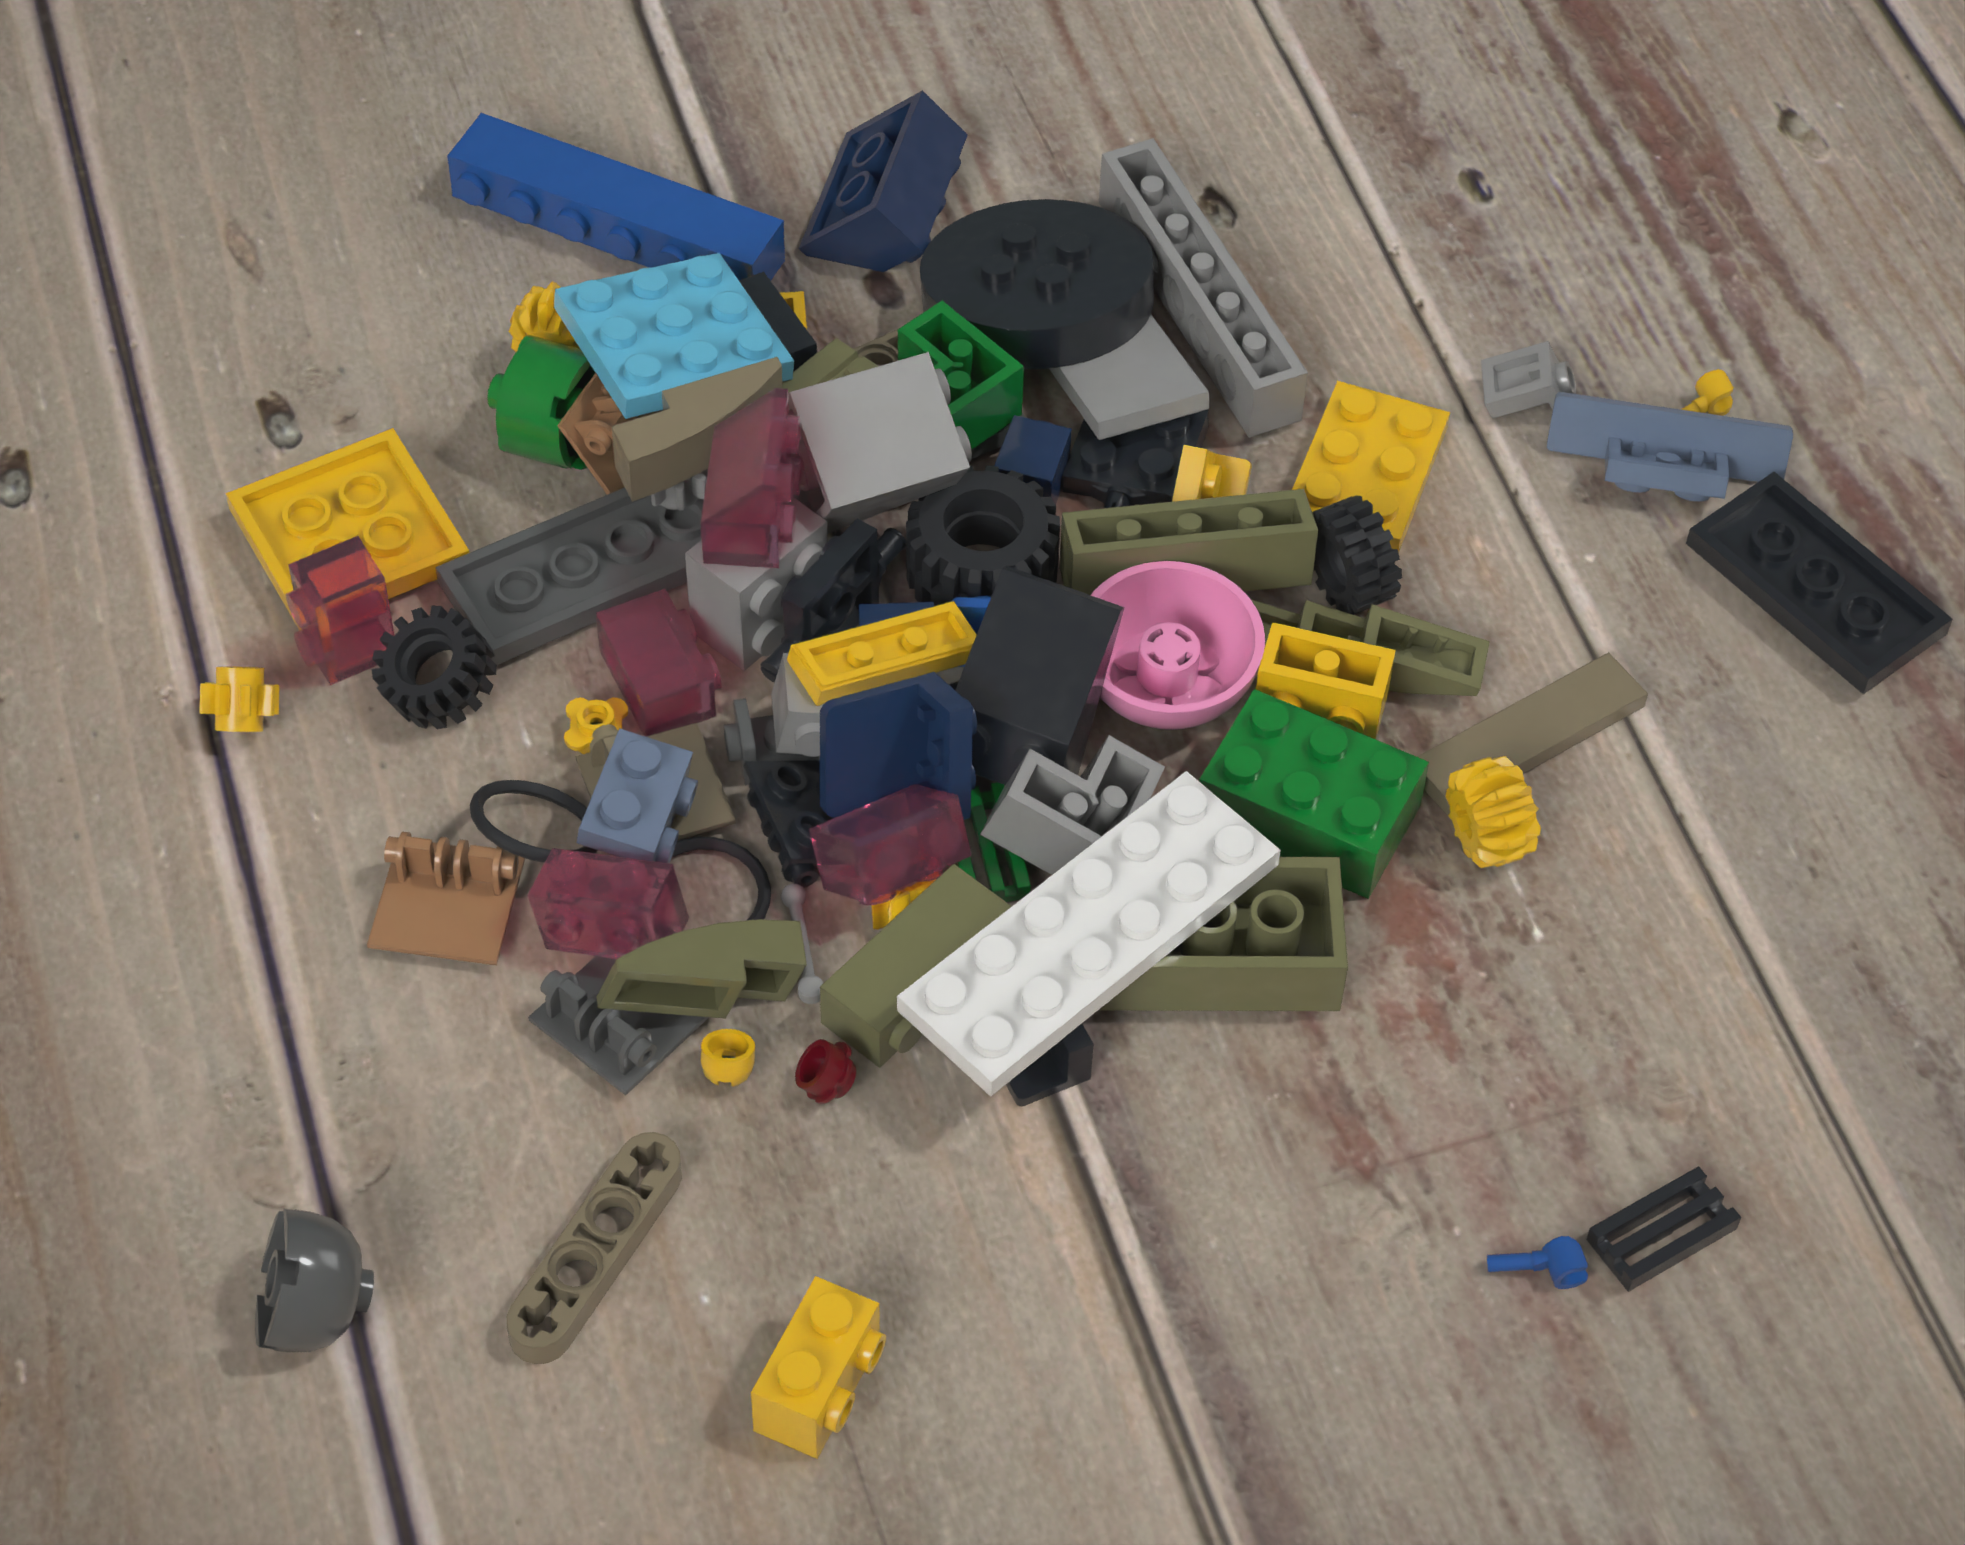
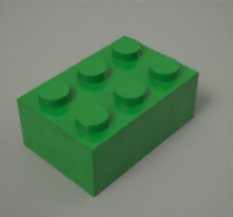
M1254 689L1201 775L1199 782L1281 850L1280 857H1339L1342 888L1369 899L1421 806L1429 762Z

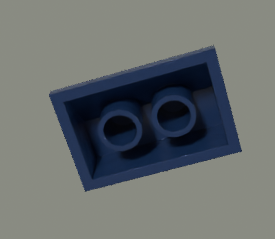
M923 90L846 132L798 249L808 257L885 272L905 261L912 263L919 259L931 242V237L929 236L936 217L946 204L944 196L951 178L961 165L959 157L968 134Z

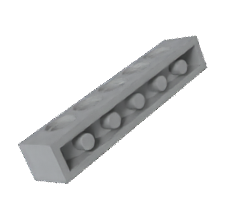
M1154 138L1103 153L1099 190L1100 206L1127 219L1148 240L1153 255L1155 292L1247 436L1250 438L1302 421L1308 372Z

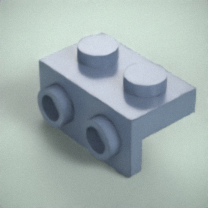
M619 728L580 824L577 843L639 863L636 882L648 886L656 865L668 868L679 836V830L671 828L675 815L687 817L691 809L698 786V780L688 777L693 752Z

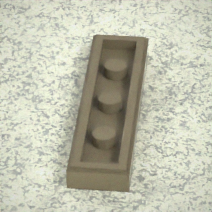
M1608 652L1417 756L1429 762L1424 790L1448 816L1450 806L1445 795L1446 790L1449 788L1448 780L1450 773L1462 769L1464 765L1486 757L1497 758L1506 756L1524 774L1645 707L1648 693Z

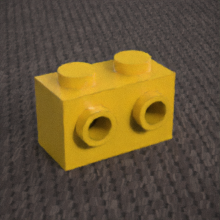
M1272 622L1258 669L1256 690L1376 739L1388 697L1396 650Z
M817 1276L814 1277L751 1391L754 1432L818 1459L832 1431L839 1433L845 1425L854 1404V1390L863 1373H872L882 1355L886 1334L880 1332V1303Z

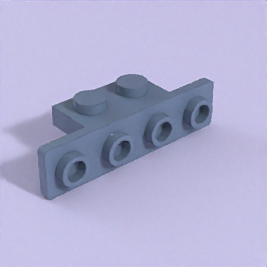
M1558 392L1554 399L1547 448L1555 452L1605 459V481L1615 482V485L1620 489L1638 493L1647 492L1650 488L1674 491L1678 497L1685 500L1700 502L1706 501L1710 497L1725 499L1729 478L1759 482L1772 472H1776L1784 479L1793 440V429L1788 425Z

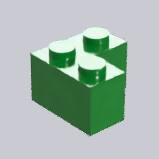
M943 300L898 329V361L929 352L934 369L939 368L945 374L951 394V401L948 404L955 427L961 426L966 432L971 450L1010 424L1014 415L1022 416L1024 366Z

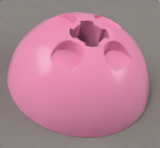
M1176 561L1150 562L1132 566L1114 574L1100 584L1091 594V596L1125 607L1100 698L1112 710L1124 718L1143 726L1164 730L1199 726L1216 719L1231 709L1244 696L1253 683L1265 648L1264 626L1257 608L1248 595L1225 576L1191 563Z

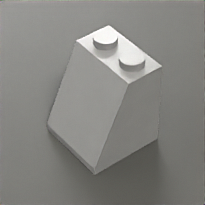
M929 352L789 392L767 426L791 496L827 521V534L851 525L857 518L865 520L953 486L970 469L968 462L971 461L972 452L968 436L961 426L955 427L948 407L951 401L948 381L941 369H934Z

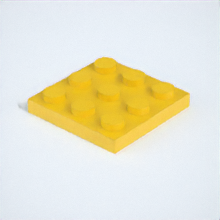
M394 428L226 493L229 510L301 634L437 580V566L470 553Z

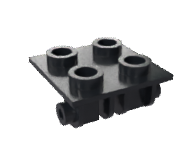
M745 761L743 767L750 779V790L747 794L748 802L751 807L756 809L759 815L763 834L768 837L767 841L770 849L780 853L778 858L782 865L781 872L786 881L799 884L805 888L817 881L819 876L817 870L822 863L896 861L901 857L876 806L835 818L830 817L820 807V761Z

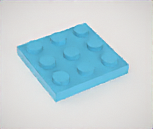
M720 253L697 256L684 261L652 268H642L634 272L597 280H588L555 289L554 309L625 419L663 410L662 391L774 357H778L782 364V382L793 379L794 359Z

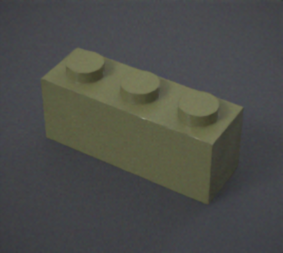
M953 864L820 986L821 1023L879 1068L897 1051L899 1053L909 1051L918 1042L922 1033L897 1011V996L1012 906Z

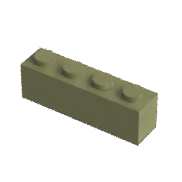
M1304 489L1063 512L1059 569L1064 586L1091 595L1105 580L1122 570L1143 563L1158 561L1184 562L1208 568L1225 576L1243 591L1312 585L1318 528Z

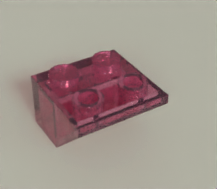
M775 388L714 426L701 516L703 564L779 568L782 543L793 544L796 506L787 505V502H792L793 495L800 494L802 458L791 457V453L798 454L800 415H789L788 389Z

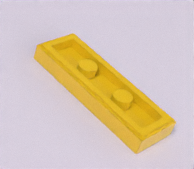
M952 601L793 644L790 646L787 661L815 705L819 706L834 698L965 665L977 634L956 603Z

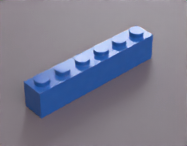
M480 113L447 155L453 197L461 199L470 205L480 206L511 217L520 223L530 224L558 234L567 240L580 242L613 254L622 260H629L652 268L692 259L697 256L720 253L738 280L764 271L770 281L785 261L784 220L484 113Z

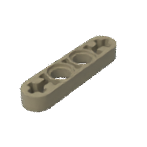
M656 1132L641 1133L630 1138L623 1145L512 1303L506 1316L508 1338L514 1354L523 1361L532 1364H546L560 1358L568 1350L677 1191L682 1180L680 1151L676 1143L668 1136ZM655 1159L662 1160L663 1172L651 1169L640 1183V1196L634 1191L640 1179L638 1163L649 1166ZM610 1207L624 1208L632 1213L634 1217L632 1223L626 1229L613 1233L602 1231L596 1226L595 1220L603 1210ZM573 1260L590 1262L597 1270L595 1277L589 1283L575 1287L564 1284L557 1275L566 1263ZM550 1295L557 1302L550 1315L553 1332L549 1333L540 1330L534 1338L528 1337L526 1323L539 1325L543 1322L551 1310Z

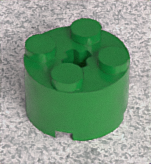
M531 335L525 336L521 340L518 350L511 359L505 374H496L490 382L488 389V405L490 408L496 409L498 447L501 451L565 469L575 468L582 470L588 468L557 426L595 374L594 369L580 348Z

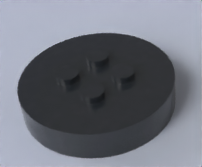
M1054 199L1023 200L1003 203L973 212L953 222L937 234L928 244L920 262L923 312L943 300L1022 364L1024 369L1058 368L1103 356L1132 339L1144 327L1154 306L1153 255L1146 237L1134 224L1120 215L1104 208L1081 202Z

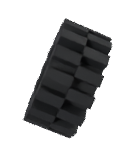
M1356 495L1313 511L1312 514L1318 528L1313 571H1316L1318 576L1315 583L1319 590H1326L1325 599L1331 606L1336 604V610L1354 615L1369 609L1372 604L1379 605L1397 596L1396 593L1400 592L1401 584L1398 580L1402 578V569L1395 565V561L1400 560L1398 550L1391 548L1389 541L1393 540V536L1390 530L1384 531L1382 528L1383 517L1379 512L1373 514V505L1368 500L1362 501V497Z
M435 605L431 606L430 616L422 607L411 610L414 621L408 623L402 616L393 622L399 629L395 636L385 631L379 639L387 648L386 651L374 650L372 660L379 666V668L371 669L373 680L379 685L376 688L408 722L412 720L418 727L427 729L430 722L436 729L447 728V716H450L456 724H459L467 719L462 709L469 705L476 712L483 705L476 697L479 691L490 695L494 685L486 676L496 675L497 665L491 660V657H494L495 654L492 647L486 642V639L460 612L452 608L447 612L442 606ZM446 650L453 652L451 662L441 676L426 684H416L420 668L431 656Z

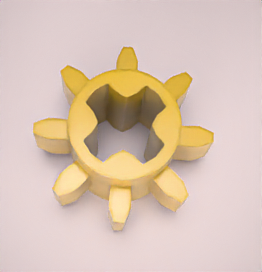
M218 666L216 667V683H200L199 713L215 714L216 731L262 732L263 716L279 715V684H264V668Z

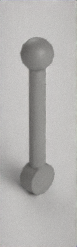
M791 883L782 890L781 900L790 909L791 920L800 921L807 965L798 983V996L804 1003L815 1004L820 1001V986L823 984V981L818 976H815L802 908L806 900V892L801 885Z

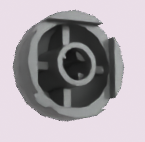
M283 1208V1211H279L276 1214L269 1233L261 1272L267 1273L265 1296L257 1295L255 1311L256 1344L261 1348L281 1352H313L330 1346L349 1328L355 1311H368L373 1294L374 1272L373 1270L362 1269V1254L358 1242L351 1231L334 1219L314 1212Z

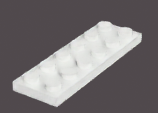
M1185 771L897 996V1011L988 1095L992 1096L1277 867L1281 850Z

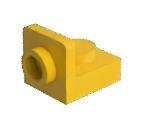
M1183 445L1172 502L1246 495L1252 464L1246 459L1220 455L1208 449Z

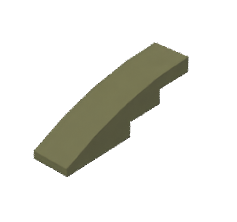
M1251 599L1260 614L1264 626L1265 645L1272 622L1396 650L1389 691L1410 694L1477 696L1481 689L1490 641L1373 604L1366 617L1362 618L1308 600L1305 601L1300 614Z

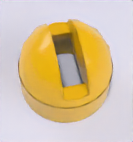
M720 1029L707 1034L701 1042V1065L705 1077L718 1086L720 1082H731L732 1087L739 1086L748 1079L755 1063V1042L752 1037L736 1029ZM724 1056H733V1057H735V1058H723V1057H724Z

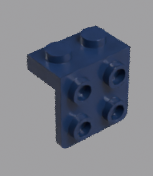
M935 672L825 702L820 709V807L830 817L835 818L917 795L948 825L971 818V791L976 786V775L972 765V736L977 731V718L971 703L957 693Z

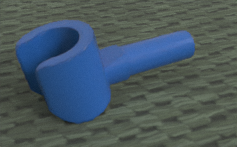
M1569 1236L1555 1238L1548 1242L1542 1250L1532 1251L1531 1253L1487 1255L1488 1272L1540 1271L1548 1269L1553 1284L1558 1289L1574 1288L1582 1285L1588 1279L1586 1271L1588 1263L1581 1245Z

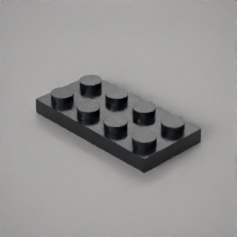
M1772 472L1689 530L1686 544L1862 694L1868 692L1948 634L1953 618L1776 472Z

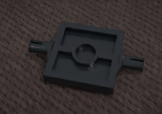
M1206 409L1102 440L1097 438L1085 419H1083L1062 474L1063 492L1093 497L1104 503L1103 509L1172 502L1183 445L1202 448L1209 428V410Z
M857 518L840 537L833 536L823 547L819 559L803 576L797 575L788 583L781 598L784 636L781 639V644L760 664L762 666L760 669L767 679L775 683L783 653H789L791 645L859 627V604H879V587L882 575L886 572L887 565L907 546L905 537L898 530L887 528L878 539L877 528Z

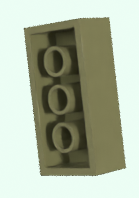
M1280 857L1277 867L1099 1010L1340 1011L1348 971L1340 858Z

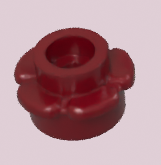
M824 1039L816 1040L810 1044L797 1064L795 1072L797 1086L805 1090L807 1096L818 1104H826L834 1098L839 1099L843 1097L852 1087L857 1072L856 1065L850 1059L852 1054L850 1046L841 1041L832 1044Z

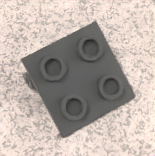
M620 933L575 975L571 972L562 974L558 970L550 972L540 987L541 992L546 995L545 1002L528 1019L626 1096L709 1017L598 1008L596 997L616 959L639 948Z

